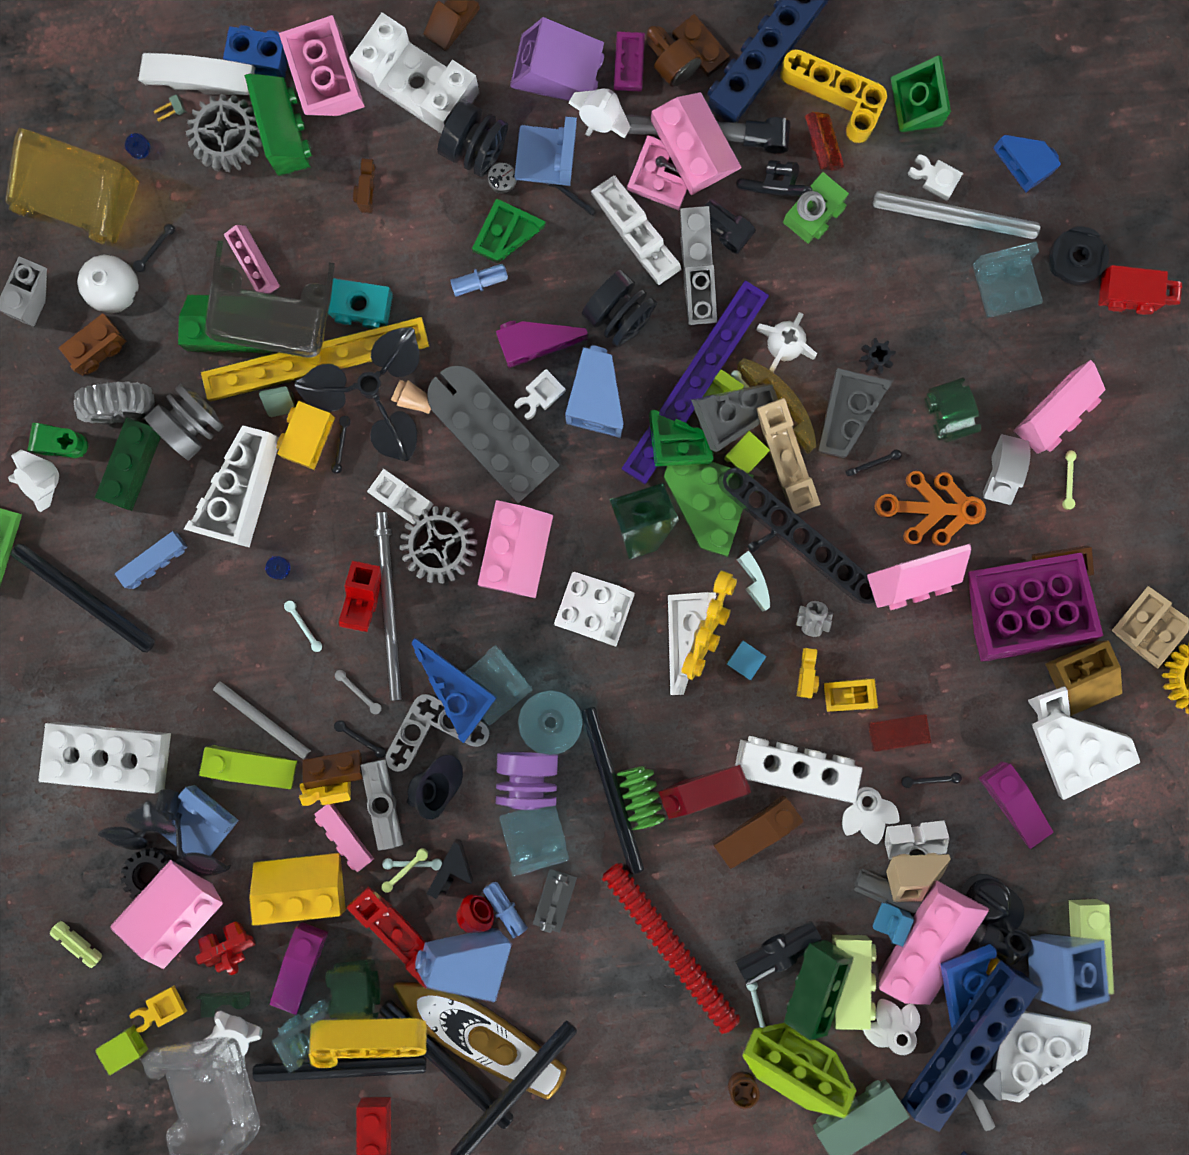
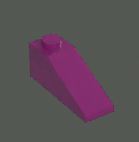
M516 321L506 322L500 326V330L496 331L508 368L588 340L586 328L524 321L516 323Z
M1000 762L979 777L981 783L1029 849L1054 833L1029 788L1010 763Z
M304 922L295 928L269 1005L297 1015L329 932Z

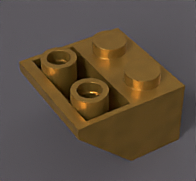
M1109 640L1095 641L1045 663L1056 689L1062 687L1067 689L1070 716L1122 694L1121 667Z

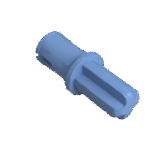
M499 264L480 271L474 269V273L450 279L454 294L458 297L477 289L484 291L483 287L508 279L505 266Z
M497 882L487 885L483 892L497 912L495 914L496 918L499 917L512 938L521 935L528 927L514 908L515 903L509 901Z

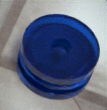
M134 133L126 138L125 149L133 158L143 159L150 152V144L143 135Z
M274 556L266 563V573L273 579H284L290 573V564L285 558Z

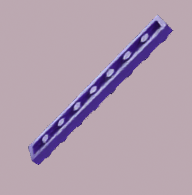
M746 280L744 281L660 409L659 415L673 421L676 419L685 423L688 421L695 410L691 399L701 398L705 395L714 378L722 369L768 299V294ZM650 426L621 469L644 485H646L657 468L654 463Z

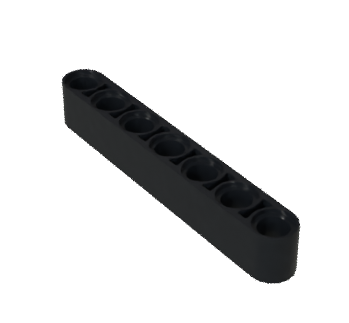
M732 468L721 473L718 484L728 497L852 600L864 604L875 602L867 577L868 574L744 470ZM731 473L739 477L740 484L737 489H731L727 485V477ZM752 492L759 493L762 498V502L757 508H754L749 503V496ZM775 510H779L784 517L782 524L779 526L774 525L771 521V515ZM798 528L802 529L805 533V540L801 544H797L793 539V533ZM821 546L827 552V557L823 562L817 561L815 557L816 550ZM841 565H845L849 571L845 580H840L837 575V570ZM863 583H867L870 587V593L863 599L859 594V588Z

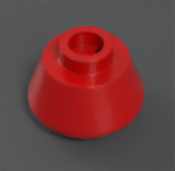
M471 894L463 899L456 913V918L460 928L468 933L486 932L493 925L494 911L491 904L484 897Z

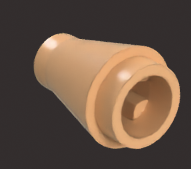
M409 380L407 382L399 381L391 399L397 403L396 406L429 414L431 408L428 403L427 393Z

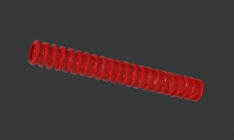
M622 863L613 865L602 875V881L608 882L607 887L614 890L612 893L614 896L618 895L619 903L625 904L624 909L630 911L629 916L631 918L635 917V923L642 926L640 928L642 932L646 931V938L652 939L651 944L654 947H658L657 952L664 955V961H669L668 966L675 969L674 974L680 976V982L686 983L685 988L691 990L690 995L697 998V1004L703 1005L702 1010L708 1012L707 1017L714 1020V1026H719L718 1031L721 1034L730 1032L739 1024L741 1016L735 1014L734 1007H729L730 1002L727 999H723L724 994L722 992L718 993L717 985H712L713 980L706 977L707 972L701 971L702 966L699 963H695L696 958L690 956L689 949H684L685 944L678 941L679 936L673 934V928L667 927L668 922L661 919L662 914L656 913V906H651V900L645 898V892L639 891V884L635 885L633 883L635 879L633 877L629 878L628 870L624 871L622 869L624 865Z

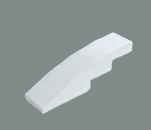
M143 53L138 80L145 85H169L175 90H199L203 94L249 95L244 75L254 74L255 67L249 64L206 57Z
M612 176L591 191L623 240L658 285L681 270L680 263L664 245L663 238L647 220L645 212L615 176Z

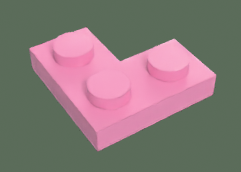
M647 136L627 190L679 210L687 192V187L682 178L665 172L666 167H658L655 160L658 156H664L667 162L670 156L661 140Z

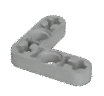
M424 694L417 697L413 702L386 754V763L392 770L403 771L412 764L431 726L459 739L456 729L448 728L444 724L445 710L439 714L438 722L433 721V718L436 716L434 713L426 712L425 715L421 713L422 708L419 706L420 701L426 702L428 699L432 701L430 706L439 710L440 705L443 706V704L437 697ZM480 721L476 728L478 726L482 727L481 733L485 735L483 739L478 738L476 741H473L471 734L465 743L474 747L485 744L490 736V729L487 724ZM410 724L417 725L421 730V735L416 741H411L405 736V729ZM401 739L406 745L414 746V749L411 751L407 748L403 756L407 759L406 763L402 762L397 766L394 764L395 758L392 757V754H397L401 751L403 745L398 744Z

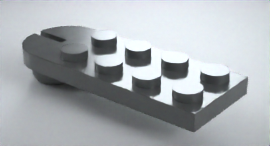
M451 366L442 370L440 375L449 382L457 393L452 395L435 376L429 385L427 393L431 410L519 504L559 466V463L475 372L463 366Z

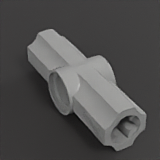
M386 759L361 764L368 800L367 810L371 815L378 850L403 845L396 811L397 801L392 792ZM378 797H383L388 801L389 808L386 812H381L376 808L375 801Z

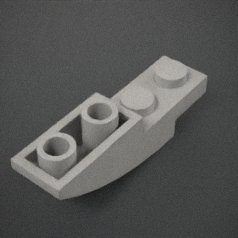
M709 206L680 208L681 250L688 324L717 323Z

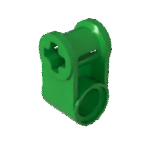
M32 423L28 452L70 458H80L87 452L88 441L82 434L67 428Z

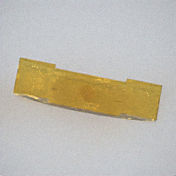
M745 358L742 359L737 368L752 387L761 383L771 384L774 387L778 400L785 398L790 415L798 424L793 429L796 440L806 453L809 454L816 448V439L810 418L801 401L791 388L772 371L756 362Z

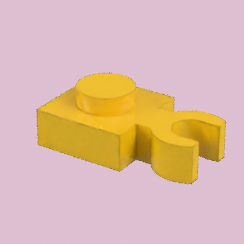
M803 648L802 666L800 668L797 689L798 697L812 698L813 693L818 691L819 676H815L814 670L817 649Z
M351 782L308 790L305 789L303 783L300 784L302 795H299L303 806L312 805L317 800H320L322 805L351 800Z
M173 985L146 1000L148 1008H138L129 1016L131 1019L138 1015L144 1018V1024L136 1029L137 1032H143L152 1025L153 1020L160 1027L187 1012V1009Z

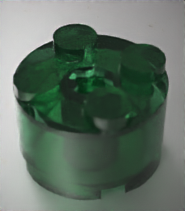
M963 377L929 388L928 393H926L927 398H924L928 414L934 413L936 419L933 430L938 441L944 440L948 443L981 432V424L975 425L974 418L979 416L977 405L969 385L962 386L965 382Z
M373 959L335 963L333 969L326 971V984L328 988H331L332 1000L328 1002V1013L331 1019L361 1020L376 1019L379 1012H374L375 1005H380L381 993L378 971H372L370 965L375 964Z

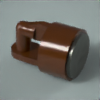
M651 26L648 28L646 35L647 43L659 56L654 65L655 69L671 87L681 85L701 65V54L686 37L674 41L662 27Z

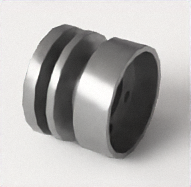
M180 383L175 390L182 396L183 400L180 402L172 394H169L167 399L174 408L169 411L158 404L145 417V420L174 450L189 461L202 448V445L195 436L200 433L211 440L213 435L205 426L209 423L218 432L224 426L219 421L216 412L202 397Z

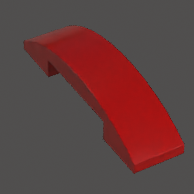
M368 887L347 906V909L366 929L369 927L406 965V970L426 989L427 987L417 971L418 968H415L417 954L420 950L423 951L426 941L394 907Z

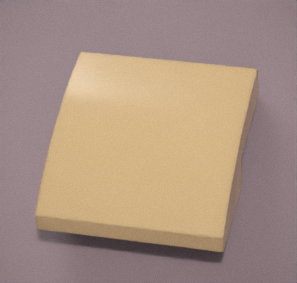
M1148 586L1112 631L1130 648L1158 669L1189 632V618L1171 606L1172 602Z

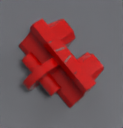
M232 922L223 928L227 941L219 944L215 934H209L198 939L200 954L195 957L199 965L203 963L207 967L215 965L218 973L225 969L230 975L238 973V963L245 960L242 951L256 945L254 938L247 935L241 923Z

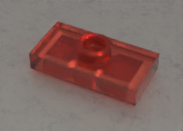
M820 112L807 114L805 118L811 135V145L816 153L820 169L837 171L844 167L830 114Z
M927 714L868 723L874 752L931 743Z

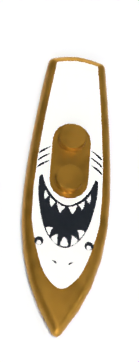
M397 982L394 984L396 993L411 1017L426 1021V1033L464 1060L509 1083L513 1081L542 1048L506 1020L464 995L432 988L425 989L420 983ZM554 1058L526 1091L546 1100L550 1099L564 1081L567 1071L566 1066Z

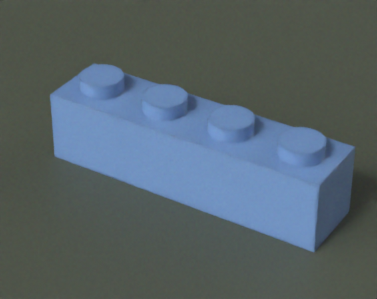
M172 531L117 571L115 575L124 588L135 589L141 585L140 581L152 577L156 573L155 570L167 566L170 563V559L182 555L187 545L177 532Z

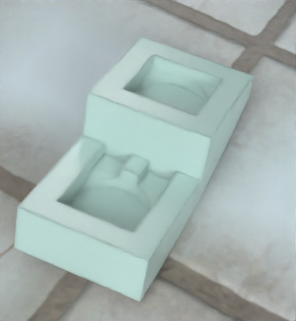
M748 551L737 559L754 581L745 590L762 611H766L770 608L767 585L758 564Z

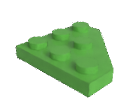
M714 462L667 466L663 478L693 532L699 547L728 557L743 508L720 489L718 481L721 473L732 468ZM733 473L728 475L727 485L731 489H737L740 484L739 477Z

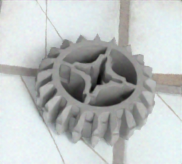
M221 93L219 101L210 96V103L208 105L200 101L199 105L202 109L200 111L192 110L195 119L187 120V124L192 129L187 130L186 135L191 139L188 145L194 150V156L197 159H202V163L206 167L212 164V168L216 171H219L223 166L226 172H230L231 165H234L237 170H241L240 163L242 161L250 165L251 161L248 157L250 155L258 157L255 147L263 146L259 138L260 133L253 107L248 108L249 104L243 99L239 101L233 94L227 100V97ZM229 115L240 117L245 121L246 126L232 123ZM211 140L212 143H218L221 152L213 151L206 147L205 141Z
M107 382L105 384L87 386L74 393V410L77 414V419L92 424L121 423L125 421L126 417L140 420L145 418L155 406L151 387L138 382Z
M434 506L433 515L430 516L427 509H423L424 519L420 520L417 515L412 516L413 520L417 523L415 527L409 523L405 524V528L410 530L411 534H401V539L409 541L408 544L400 545V550L409 551V554L404 555L402 560L404 562L413 560L408 567L409 571L412 572L419 567L420 569L416 576L421 579L427 572V582L432 583L435 575H438V582L443 584L445 581L444 574H448L449 579L454 581L455 575L453 571L457 570L459 574L464 575L465 571L460 567L462 563L469 567L473 564L466 557L467 555L476 556L477 554L476 551L469 549V546L477 545V540L468 539V536L473 535L475 530L473 528L464 530L469 521L465 518L458 523L457 521L461 515L458 511L452 517H449L450 508L445 507L443 514L440 515L439 508ZM444 522L451 524L458 532L441 535L435 523ZM427 527L428 541L420 546L419 549H416L417 538L420 532ZM435 536L441 541H447L446 545L443 546L444 550H442L444 558L437 549H431L432 544H435L433 543ZM462 541L460 554L451 564L449 549L457 544V542ZM437 555L443 568L428 567L420 560V557Z

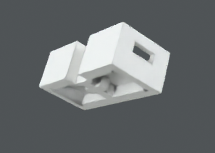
M945 821L921 823L918 827H911V824L888 826L886 829L885 846L889 859L900 854H909L914 849H920L925 854H946L949 835Z

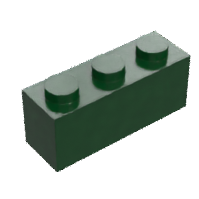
M126 417L95 498L130 511L133 510L161 439V436L151 426Z
M828 940L810 943L804 952V962L801 971L795 979L796 986L792 998L786 1007L787 1013L784 1023L810 1041L828 1036L854 957Z

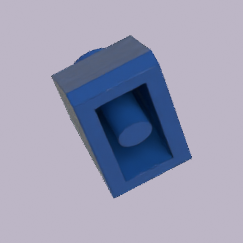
M1004 135L993 147L1025 192L1049 177L1061 165L1057 152L1053 148L1048 147L1044 141Z

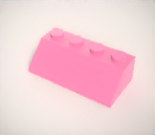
M936 880L913 917L914 921L904 946H895L879 972V989L905 1004L930 1005L943 985L940 964L961 956L989 909Z

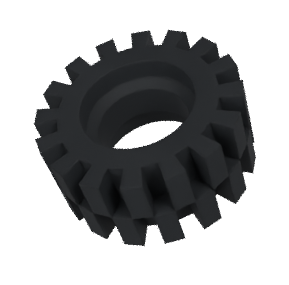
M156 847L146 848L131 855V858L127 859L124 863L126 866L121 869L124 877L120 878L121 883L126 884V887L123 888L125 893L130 891L131 895L129 897L135 899L148 886L140 879V870L145 864H153L161 871L174 857L171 854L166 855V850H157Z

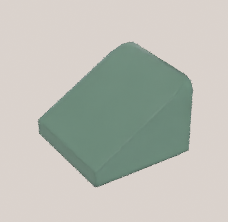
M286 386L260 391L259 393L269 417L289 414L291 408L296 407L293 392Z

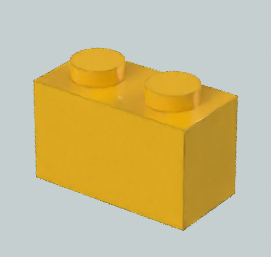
M298 401L296 407H292L287 417L289 425L286 433H282L277 441L276 448L279 449L277 454L284 459L315 470L335 417L331 413Z

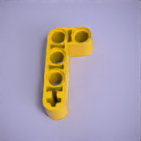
M791 50L784 58L780 75L785 83L853 112L846 128L848 138L856 143L864 142L869 138L887 99V92L882 85L801 50ZM793 65L797 66L796 70L792 69ZM806 70H809L808 76L805 75ZM822 75L825 77L826 82H818L814 76ZM848 86L852 93H844L840 87ZM866 97L875 98L878 104H870ZM855 122L864 123L867 129H858Z
M422 1019L315 1021L311 1023L309 1057L311 1065L318 1068L334 1067L338 1064V1058L421 1056L426 1053L427 1023Z

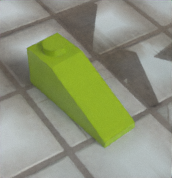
M211 745L204 748L199 776L231 782L292 789L297 760Z

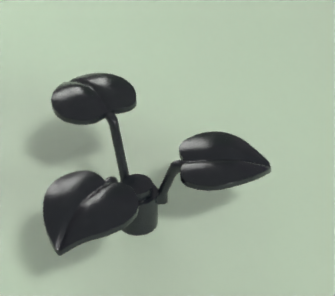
M412 327L395 329L381 336L372 347L371 360L375 365L383 368L375 373L365 372L361 374L357 383H353L349 387H345L347 383L345 373L333 364L318 365L295 382L296 390L308 404L326 412H334L343 408L346 403L344 392L359 389L364 397L374 398L384 420L375 422L371 428L370 439L372 445L379 453L390 458L406 462L412 457L417 444V428L413 419L403 411H397L389 417L378 396L382 391V384L379 378L387 370L392 376L401 378L413 373L418 366L419 348L415 330Z
M160 790L155 805L147 800L139 808L126 814L125 821L140 831L134 832L127 827H109L98 832V836L106 839L113 845L129 850H140L147 846L148 841L143 838L147 831L161 834H173L176 832L177 856L179 857L176 863L196 875L202 876L221 874L231 867V865L226 866L221 861L207 854L195 852L186 854L183 851L181 835L182 814L178 812L181 799L178 797L180 793L173 790Z

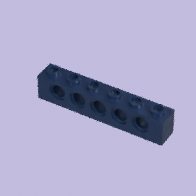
M777 0L774 4L775 11L772 15L766 14L757 27L759 32L754 38L748 37L740 50L743 52L737 60L733 58L724 70L726 75L722 81L716 80L707 93L709 96V108L727 122L737 123L783 63L786 54L795 47L829 0H808L806 4L800 3L798 0ZM788 19L792 22V25H783L780 20ZM772 41L776 46L769 48L763 42ZM750 62L756 63L759 69H749L746 64ZM737 84L740 85L743 88V90L740 92H734L730 89L729 86Z
M1001 960L901 1100V1104L914 1120L938 1132L941 1130L1040 990L1024 973Z

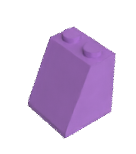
M542 17L522 34L510 87L570 101L574 92L594 91L598 86V81L595 80L597 71L604 60V54L602 53L604 42Z

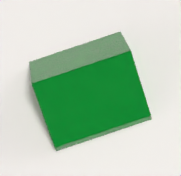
M938 55L891 77L900 132L943 125L951 113L941 56Z

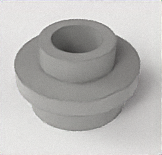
M808 191L800 196L797 202V211L800 217L808 221H814L824 213L825 201L820 193ZM809 201H812L813 207L808 211L807 204Z

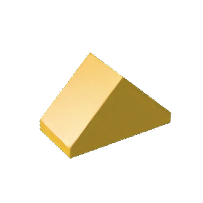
M866 678L824 683L827 712L878 708L875 679Z

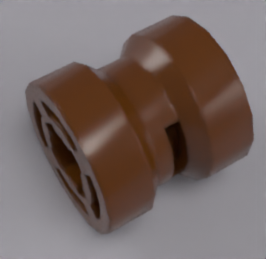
M743 1071L731 1076L728 1082V1090L734 1105L741 1109H750L755 1106L759 1100L760 1093L754 1077Z

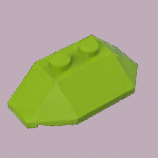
M786 1023L755 1028L742 1056L758 1080L807 1110L842 1118L847 1117L856 1089L853 1083H850L847 1072L836 1052L817 1040H808Z

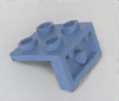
M565 117L564 127H559V129L520 126L515 179L570 186L577 118Z
M196 785L185 787L178 796L181 799L178 812L182 814V849L186 854L195 852L211 856L239 820ZM176 832L173 834H161L176 846Z

